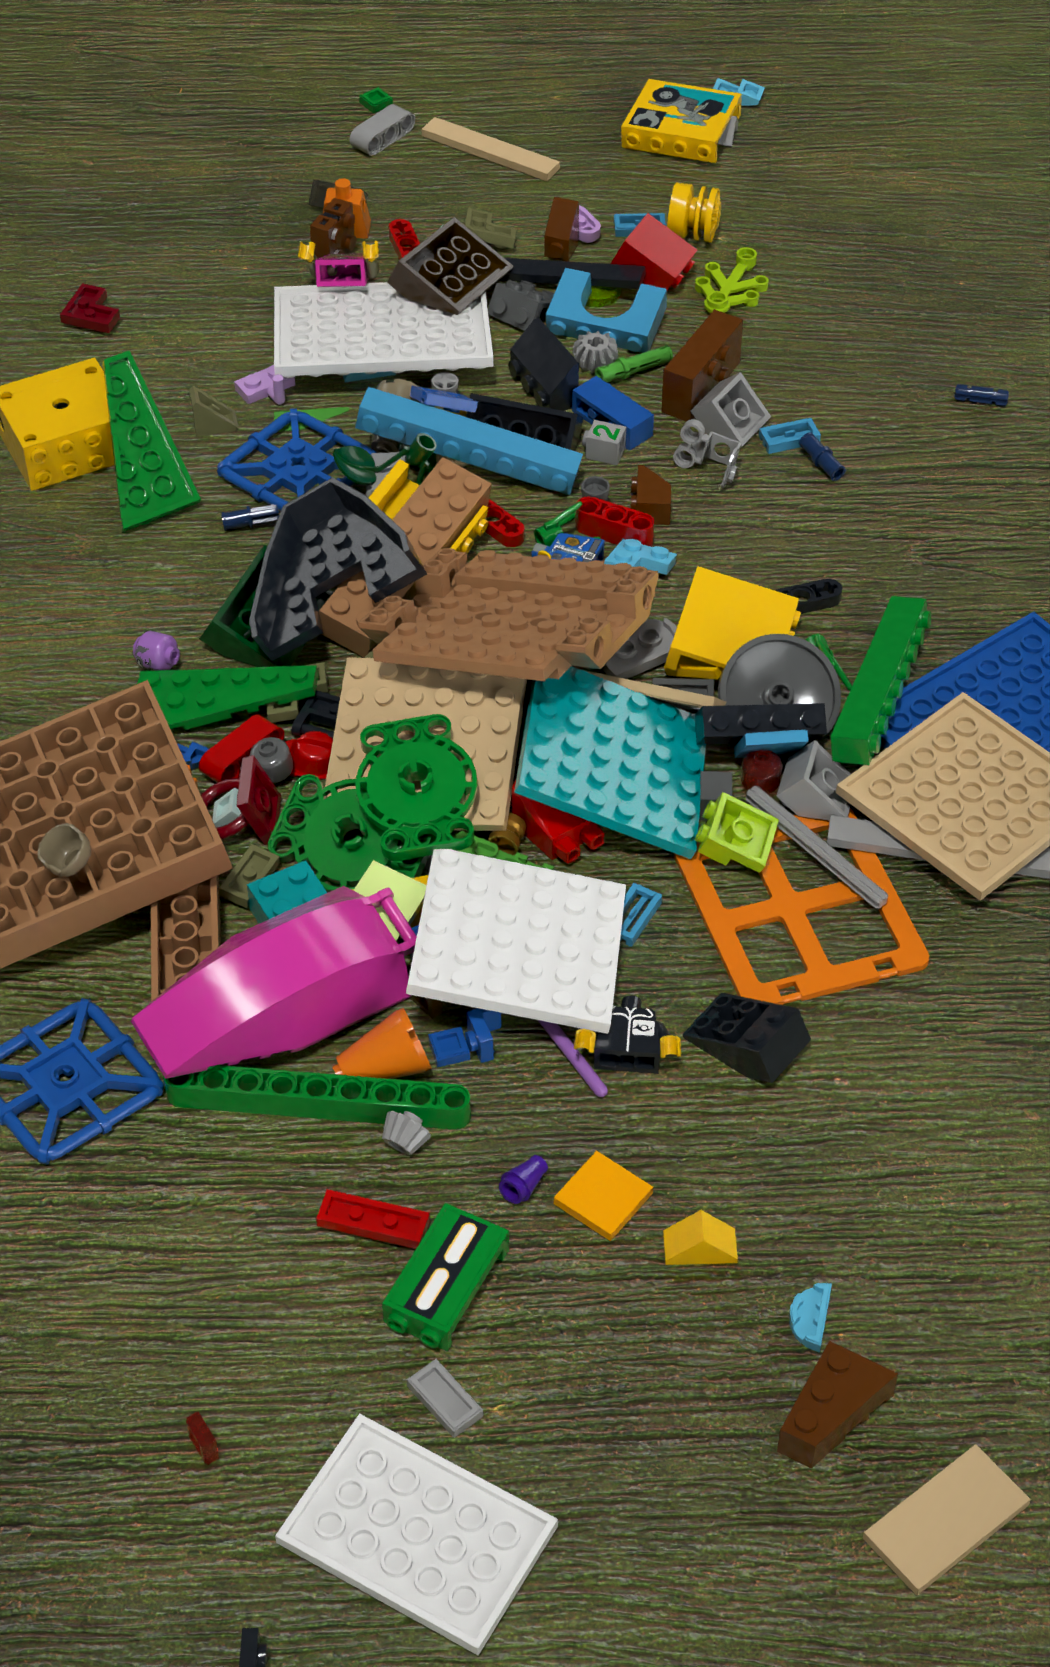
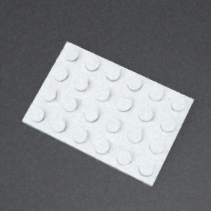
M359 1413L279 1529L275 1538L277 1544L479 1656L557 1529L558 1519Z

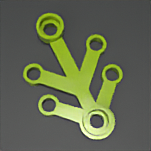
M749 247L737 250V265L728 279L721 272L718 263L708 262L705 265V276L695 279V291L705 295L704 308L708 312L712 313L715 309L725 313L730 309V306L742 303L748 307L758 305V292L768 290L769 279L766 276L758 275L752 279L740 281L745 271L752 270L756 265V250ZM710 279H714L720 291H714L710 285ZM747 290L744 294L730 296L731 293Z

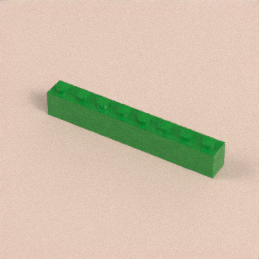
M891 596L831 734L833 762L870 765L874 753H879L882 734L886 735L888 730L889 716H894L896 699L902 697L903 682L909 679L910 665L916 662L918 646L923 645L925 629H929L931 625L932 615L931 611H927L926 599Z

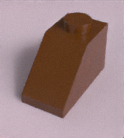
M554 197L544 235V257L569 261L579 244V201Z

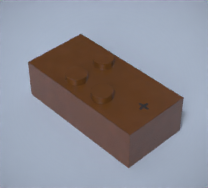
M715 309L663 369L662 413L686 422L695 418L691 410L720 381L729 378L730 374L740 363L743 319Z

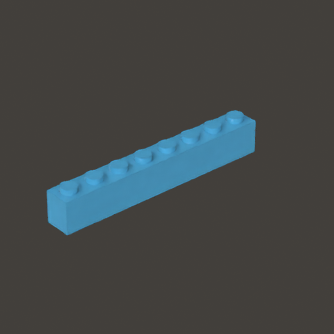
M371 387L367 388L359 406L355 426L356 429L407 445H411L419 433H425L431 436L437 444L433 453L566 495L571 494L583 456L579 452Z

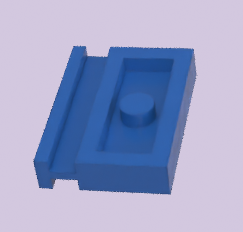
M418 386L411 387L410 397L418 400L419 403L432 407H443L444 410L459 413L460 410L476 412L478 402L463 394Z

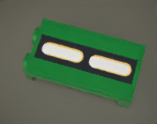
M444 1203L382 1303L383 1321L390 1329L397 1333L406 1332L419 1338L428 1347H438L448 1351L452 1345L451 1336L495 1261L497 1259L503 1261L509 1252V1230Z

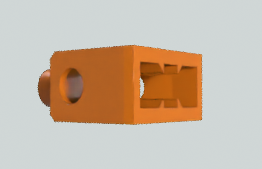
M341 178L336 180L335 188H328L326 191L323 213L325 212V207L333 198L352 202L353 214L355 215L354 236L356 238L368 239L371 219L364 191L361 189H351V183L348 179Z

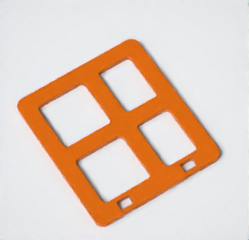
M850 808L848 818L857 819L854 811ZM793 815L814 833L826 831L829 828L830 820ZM777 827L772 844L792 838ZM697 842L696 853L691 859L674 853L677 866L738 996L783 1005L879 982L880 979L896 975L898 977L918 972L928 966L929 953L876 853L847 849L856 868L888 894L887 903L878 910L898 949L838 965H833L828 961L806 915L864 900L843 881L797 892L793 890L771 846L766 866L759 873L770 899L733 909H726L723 907L702 863L703 860L711 858L697 852L700 843ZM773 922H781L806 972L761 983L751 967L736 932ZM890 962L893 967L877 972L875 965ZM795 986L797 992L784 996L780 995L779 990Z

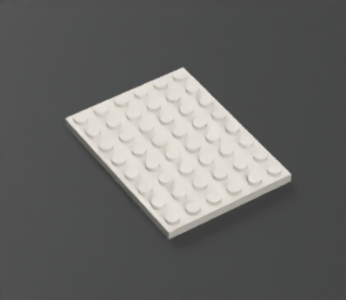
M387 282L367 283L366 286L317 287V285L274 287L275 375L279 374L284 378H292L300 375L319 377L323 374H338L344 376L350 373L375 374L388 371L402 373L410 370L428 372L432 369L454 371L459 368L484 369L486 367H494L486 292L459 315H455L408 300Z

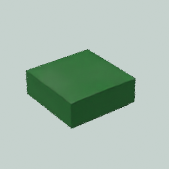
M377 87L359 95V103L374 114L393 104V98Z

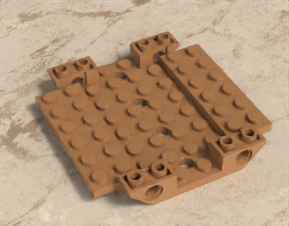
M444 548L424 563L423 566L427 575L415 581L416 596L412 600L401 599L399 596H388L358 622V627L374 642L378 643L372 650L373 658L376 662L545 681L547 678L559 679L571 666L601 669L647 620L650 615L658 581V571L647 570V568L641 566L632 567L628 563L611 565L604 564L599 560L589 562L576 561L574 558L559 560L549 559L546 555L528 557L522 556L521 553L497 554L493 550L479 552L477 556L466 564V552H456L452 548Z

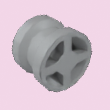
M441 372L432 377L431 385L433 389L459 393L457 390L459 380L455 374Z

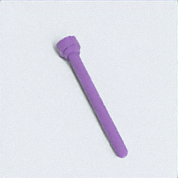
M538 1020L595 1095L598 1097L606 1096L608 1093L607 1086L578 1049H573L574 1044L560 1026L556 1023Z

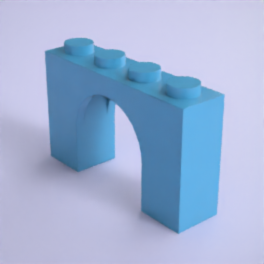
M565 268L546 312V326L553 334L578 339L579 335H586L587 331L596 333L599 330L600 334L609 333L610 338L616 339L618 348L641 353L650 351L667 308V291L665 288L641 284L635 300L628 311L617 317L601 318L585 310L592 291L591 273Z

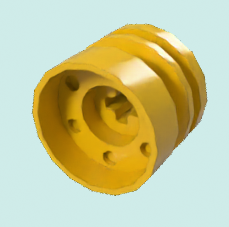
M676 182L671 195L667 227L682 239L686 238L689 228H693V236L696 241L700 240L704 230V241L712 243L721 215L720 189L713 187L709 199H707V187L702 186L698 197H694V186L692 184Z

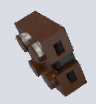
M333 198L325 207V212L322 215L319 214L310 225L311 242L315 243L314 254L317 258L329 254H348L356 246L352 202Z

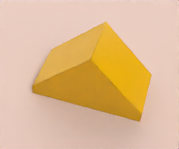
M702 1210L663 1230L665 1265L738 1263L735 1228Z

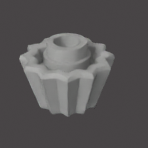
M391 1111L386 1115L382 1139L395 1150L403 1154L412 1155L431 1137L429 1130L422 1126V1119L413 1113L404 1111L401 1114Z

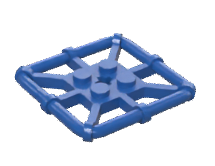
M293 408L290 409V412L279 416L260 432L252 433L248 437L247 442L218 463L217 473L220 477L252 494L253 499L258 502L264 501L269 505L275 504L278 510L281 511L283 505L289 502L273 493L282 486L296 493L297 497H299L316 484L320 485L332 478L329 474L339 468L335 463L334 457L326 452L337 443L343 446L360 447L370 455L377 452L344 434L343 430L339 427H331L309 414ZM298 422L326 437L313 446L299 438ZM291 423L292 439L282 447L278 448L266 441L287 424ZM255 449L269 456L262 462L236 464ZM264 475L270 480L264 485H257L244 478V476ZM346 476L337 478V480L349 487L355 483Z
M81 998L80 1002L66 1006L32 1027L29 1025L20 1029V1034L0 1045V1061L26 1045L32 1047L39 1055L22 1066L0 1064V1079L20 1080L29 1089L8 1103H5L0 1096V1124L6 1125L25 1150L35 1159H38L39 1163L49 1164L50 1160L64 1156L98 1134L102 1133L105 1135L112 1130L113 1125L151 1103L163 1093L164 1083L160 1080L157 1072L134 1047V1040L128 1034H123L107 1014L95 1003H92L91 999ZM75 1017L70 1037L49 1049L40 1037ZM90 1017L111 1040V1042L92 1053L81 1042L87 1019ZM118 1054L124 1055L142 1077L109 1074L101 1064ZM63 1073L66 1076L73 1074L71 1079L65 1082L60 1081L59 1075ZM107 1089L141 1092L105 1115L92 1100V1098ZM37 1102H40L49 1113L40 1144L17 1117V1114ZM82 1106L93 1122L53 1145L60 1118L77 1107Z

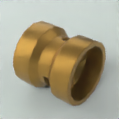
M509 813L507 830L492 831L488 841L497 844L498 850L515 856L527 825L520 816Z

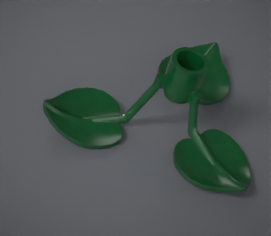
M419 433L411 445L399 442V453L380 466H375L373 457L366 450L357 446H344L334 449L333 457L339 470L349 480L361 485H371L376 481L375 473L381 472L405 455L410 465L420 469L416 481L420 485L425 471L431 472L437 465L436 453H433L437 444L428 434Z

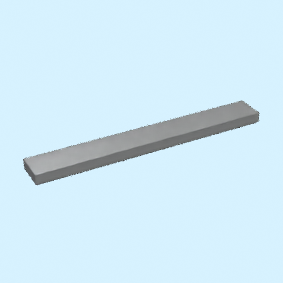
M830 815L827 844L832 847L925 860L874 821ZM1050 847L1041 852L1015 874L1050 879Z

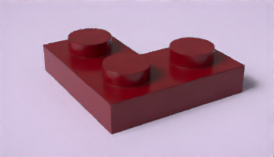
M82 283L60 313L61 323L110 333L120 319L119 309L102 305L107 298L106 288Z

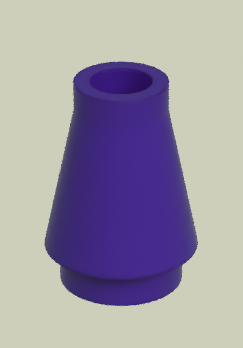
M533 1155L527 1161L504 1173L499 1183V1190L503 1197L514 1204L527 1201L542 1176L548 1170L546 1161L538 1155Z

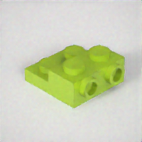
M722 792L715 802L709 801L703 812L702 817L707 819V823H703L696 834L695 841L700 843L697 852L725 866L732 859L760 873L766 866L779 819Z

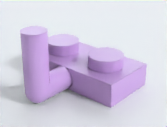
M274 365L234 381L235 391L247 404L270 396L276 404L282 405L285 402L284 390L295 386V377L284 378L282 375H275Z

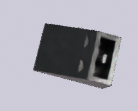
M721 993L708 1008L682 1034L684 1039L745 1077L773 1083L811 1041L799 1008Z

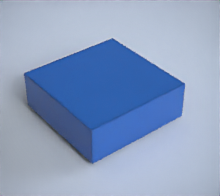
M461 1027L428 1034L429 1044L437 1068L470 1060V1051Z

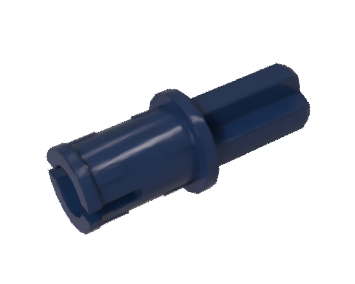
M275 504L256 508L246 506L247 509L221 513L225 531L250 526L251 529L253 525L276 522L279 518V510Z

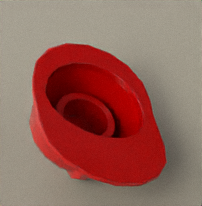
M310 731L297 739L285 741L293 759V770L290 776L301 777L311 774L319 779H326L333 739L328 734L321 731Z

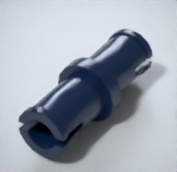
M812 432L806 433L801 437L799 445L812 457L811 460L815 466L821 467L833 481L839 480L845 474L846 468L833 456V451L828 446H823Z

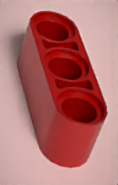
M590 496L582 497L577 501H581L583 504L575 513V527L579 533L590 537H600L606 542L616 545L622 539H635L643 545L653 546L654 518L651 515Z
M256 714L207 750L200 759L199 770L217 783L230 778H240L242 758L250 756L252 747L264 738L275 737L283 740L284 730L261 715Z

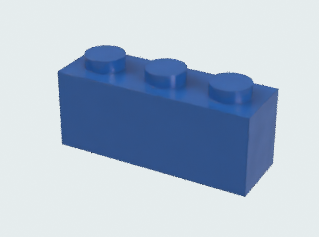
M598 376L573 389L572 412L584 417L583 419L591 425L594 420L626 426V449L629 451L653 436L654 414Z

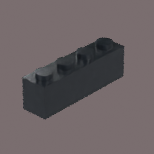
M825 703L702 706L695 713L697 745L737 744L746 733L805 730L808 732V742L814 740L818 742L827 734Z

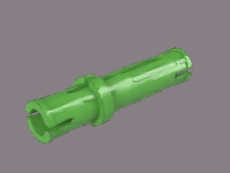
M664 345L663 347L625 359L621 357L616 359L614 363L597 367L595 369V376H598L605 382L618 378L626 379L636 372L670 362L673 359V353L668 345Z

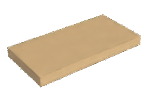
M975 1444L864 1531L863 1539L913 1593L918 1596L1028 1507L1031 1499Z

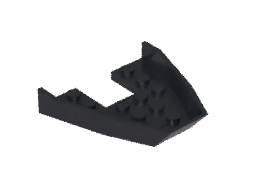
M332 477L282 507L264 555L249 621L252 638L269 659L274 661L323 633L316 597L363 571L369 596L374 603H377L427 575V572L406 533L366 495Z

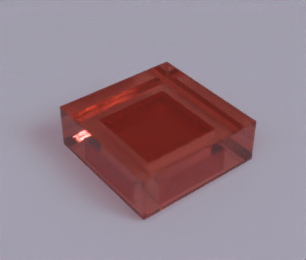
M197 1411L186 1417L189 1439L204 1463L209 1465L218 1460L219 1453L216 1439L200 1413Z

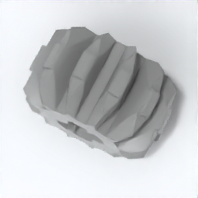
M599 330L596 333L587 331L586 335L578 336V340L574 342L573 355L579 363L582 372L589 370L593 374L597 367L614 363L618 359L616 339L610 338L609 333L600 334Z

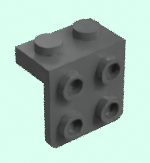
M508 280L507 283H496L489 304L488 314L525 331L534 319L540 318L542 309L549 307L554 293L547 290L540 292L535 289V284L523 280L520 283Z

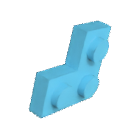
M622 539L605 559L604 564L628 563L632 567L641 566L647 568V570L658 571V573L667 575L676 564L677 554L669 552L664 547L643 545L635 539Z

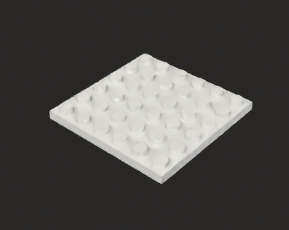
M434 849L406 994L608 1034L612 1018L626 885L452 849Z

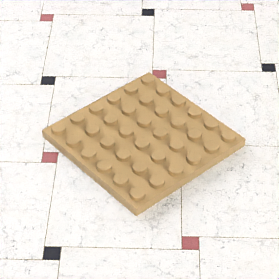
M347 658L325 787L338 781L356 778L358 768L366 756L361 748L360 734L365 727L420 716L442 714L449 718L451 722L452 737L450 740L465 750L472 759L477 772L478 789L475 801L464 818L472 822L474 831H506L527 679L376 662L374 658ZM436 725L431 727L429 732L434 735H440L446 731V728ZM402 731L398 734V738L409 740L415 734L411 731ZM372 736L366 742L369 745L376 746L381 744L384 739L379 736ZM451 750L459 761L463 760L457 753ZM370 764L365 770L363 777L368 776L369 769L371 768ZM468 769L465 772L466 781L472 782V776ZM422 781L411 782L415 785V792H421L420 782ZM356 786L345 787L337 791L340 792L346 789H356ZM468 794V795L466 796L465 802H466L467 799L469 798V795H470V794ZM457 828V829H454V830H466V829Z
M964 692L871 760L870 765H863L837 784L836 794L980 901L1050 846V752Z

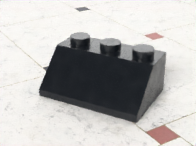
M536 318L510 349L509 371L513 377H516L522 383L524 390L533 396L538 406L561 411L572 409L573 389L579 386V363L540 318Z

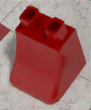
M515 780L512 786V813L520 816L525 821L527 826L524 835L551 860L559 857L569 864L580 856L581 848L579 845L585 843L590 849L595 850L604 844V832L598 824L514 793Z

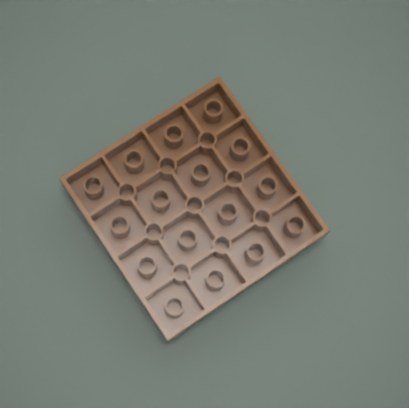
M148 680L0 741V969L233 869L223 842ZM69 823L82 831L89 839L91 856L85 867L75 875L60 877L45 867L38 859L37 852L39 843L48 831L57 825Z

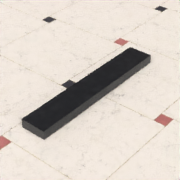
M505 258L514 267L499 281L511 280L521 282L523 280L531 283L559 284L565 268L591 273V286L639 289L646 275V267Z

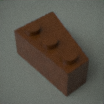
M829 1341L780 1429L777 1452L812 1469L845 1439V1435L859 1423H864L869 1418L871 1412L894 1396L898 1373Z

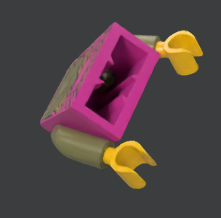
M376 240L375 244L368 245L366 241H363V253L329 254L321 258H317L314 254V242H309V245H305L300 241L298 257L304 259L311 275L316 278L317 287L366 286L368 278H375L379 274L378 241Z

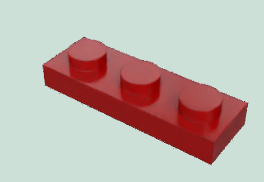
M327 1189L316 1217L318 1227L416 1249L428 1229L430 1212Z

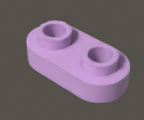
M579 205V240L591 243L600 237L601 224L584 207Z

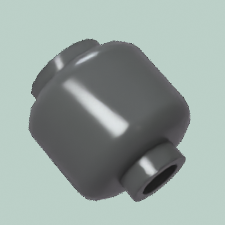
M275 737L264 738L252 747L250 756H255L273 783H279L291 774L293 759L285 741Z

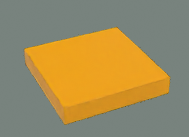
M596 1150L554 1196V1205L607 1240L612 1241L653 1194V1186Z

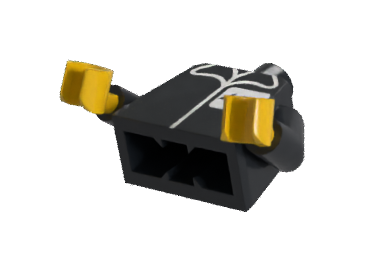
M630 995L622 998L621 1007L613 1006L608 1034L588 1029H579L576 1031L573 1049L583 1048L589 1050V1053H594L595 1047L594 1069L659 1074L660 1058L673 1054L681 1057V1039L678 1036L671 1035L663 1023L656 1021L655 1011L641 1008L642 1002L640 998Z

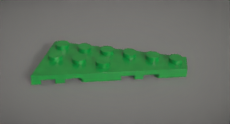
M130 350L104 359L103 370L123 533L200 503L201 498Z
M317 665L140 671L137 684L148 680L170 729L181 727L187 730L232 718L231 713L247 709V712L251 713L259 711L260 705L271 702L281 705L315 696L319 671Z

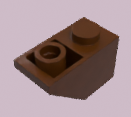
M638 465L637 476H632L631 493H637V495H631V509L651 515L654 518V525H670L671 484L646 466Z

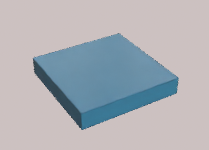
M805 730L746 733L734 747L735 758L793 755L808 742V732Z

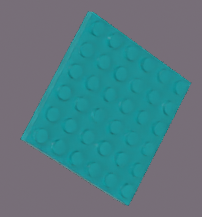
M571 666L559 679L532 680L514 793L691 859L697 849L695 837L698 832L700 816V772L704 771L706 744L697 745L695 714Z

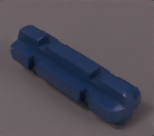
M957 384L955 388V400L965 401L970 399L969 402L990 405L992 402H996L995 405L1006 406L1008 403L1009 392L1007 390L998 389L993 391L994 388L980 386L967 388L968 385Z

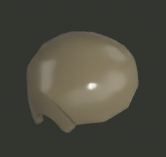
M73 824L57 825L48 831L39 843L37 856L53 874L60 877H69L75 875L87 864L91 856L90 841Z

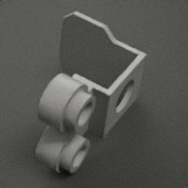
M688 420L680 432L682 440L686 443L680 444L673 455L674 462L681 468H689L694 462L702 464L704 458L707 457L726 464L727 468L721 484V488H724L727 481L733 482L738 468L735 466L742 443L714 432H710L707 435L705 434L704 425L699 420ZM690 427L696 428L698 432H693ZM720 442L727 444L730 448V454L727 456L718 455L715 452V445ZM683 451L689 452L691 456L685 455Z

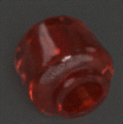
M770 750L749 752L744 757L741 767L743 787L748 791L753 786H759L767 794L775 792L779 788L783 766L779 756Z

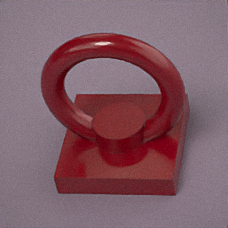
M252 755L242 758L240 778L220 781L205 790L201 797L207 808L218 796L231 791L233 788L238 789L237 807L241 814L232 822L216 827L220 838L231 837L250 824L263 844L268 845L269 838L279 819L281 794L258 760Z

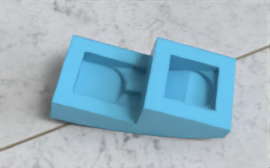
M717 78L713 89L741 93V106H751L759 104L765 87L742 79L740 86Z

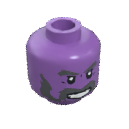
M147 631L136 639L133 646V655L136 658V662L144 669L152 671L170 670L179 660L180 651L176 640L171 635Z

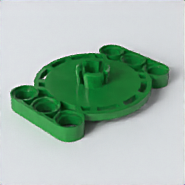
M432 714L373 724L365 727L360 734L361 748L366 756L360 764L355 778L356 797L360 809L369 821L380 829L385 830L380 837V845L383 856L388 860L401 861L433 855L434 849L459 851L470 847L474 841V826L464 816L475 801L478 789L477 772L472 759L465 750L450 740L452 737V727L449 718L445 715ZM436 725L446 728V731L440 735H434L429 732L430 728ZM402 731H411L415 734L409 740L398 738V734ZM372 736H379L384 739L381 744L376 746L369 745L366 742ZM451 750L457 753L463 760L459 761ZM370 764L371 768L369 769L368 776L363 777L365 770ZM468 769L472 776V782L466 781L465 772ZM422 781L420 782L421 792H415V785L411 782ZM361 787L367 791L368 799L363 800ZM468 794H470V795H469V798H468L467 801L465 802L466 796H467ZM463 828L468 831V835L457 839L451 836V832L454 829ZM424 834H432L436 837V840L431 844H423L419 841V838ZM393 839H399L404 842L403 847L397 850L389 849L386 845Z
M307 774L298 778L268 841V850L280 856V862L287 863L296 859L297 863L306 860L308 864L313 866L317 872V878L328 892L339 887L324 883L325 881L340 887L345 886L351 890L355 889L373 860L410 878L421 876L429 856L419 857L414 864L410 865L403 863V860L391 861L386 859L381 852L380 837L385 830L380 829L369 821L362 812L356 797V789L337 791L345 787L355 786V779H345L324 787L315 775ZM311 783L317 785L318 789L315 795L312 797L302 796L304 786ZM361 787L363 800L368 799L367 791ZM297 811L303 812L305 817L302 823L296 826L289 824L291 814ZM360 829L363 839L357 836L353 840L345 841L343 844V838L348 831ZM432 834L419 838V841L423 844H431L436 840V837ZM393 839L386 846L389 849L397 850L403 847L404 842L399 839ZM281 840H290L292 846L288 852L284 854L276 852V846Z

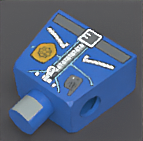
M560 533L556 536L551 546L536 543L532 551V557L538 556V552L543 550L551 555V559L574 558L580 562L603 561L605 540Z

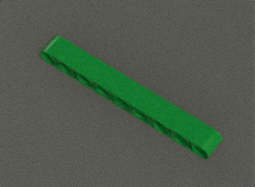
M224 1065L210 1066L205 1071L166 1079L163 1076L167 1100L173 1106L180 1108L385 1124L388 1112L394 1111L403 1114L404 1111H408L422 1119L423 1127L450 1130L464 1128L471 1119L470 1093L467 1088L458 1084Z

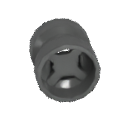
M592 476L582 482V497L590 496L609 502L610 485L605 478Z

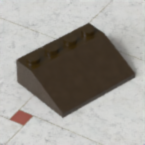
M453 217L400 259L387 283L408 300L459 315L509 273L514 266L458 219Z

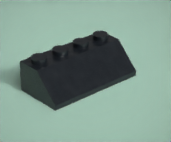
M470 394V398L478 403L476 412L467 411V418L572 451L576 450L584 418L581 415L479 394Z

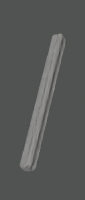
M753 786L746 792L745 799L753 807L779 819L778 828L875 909H880L887 903L888 894L759 786Z

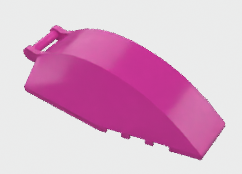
M342 886L233 935L132 1017L131 1023L165 1079L205 1071L208 1067L227 1063L230 1066L238 1064L240 1060L254 1057H259V1059L269 1058L273 1053L290 1050V1053L298 1052L408 999L411 995L406 994L409 975L404 957L414 952L417 936L392 899L394 897L392 890L388 887L369 897H365ZM382 906L404 940L403 943L397 944L375 908Z

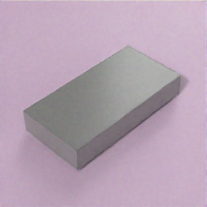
M437 1359L407 1379V1387L453 1438L483 1417V1409Z

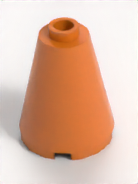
M404 1007L393 1012L336 1057L338 1064L332 1066L336 1075L386 1079L401 1078L424 1073L432 1069Z

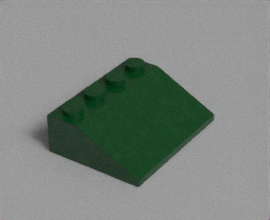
M264 545L199 639L225 657L256 667L291 666L306 643L271 661L252 638L249 619L267 546ZM328 590L316 597L318 610L322 608L333 594L332 591Z

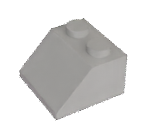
M741 372L720 381L691 410L696 420H699L704 425L705 433L714 432L742 443L741 447L771 417Z
M814 740L788 757L776 796L784 806L790 808L800 817L830 820V815L848 817L851 804L836 794L837 784L851 775V773L839 762H833L832 756Z

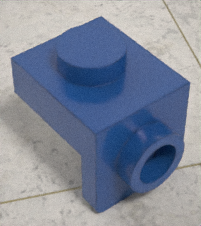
M476 1008L467 1012V1032H465V1038L471 1052L476 1051L480 1062L483 1063L494 1059L493 1037L490 1031L501 1028V1013Z

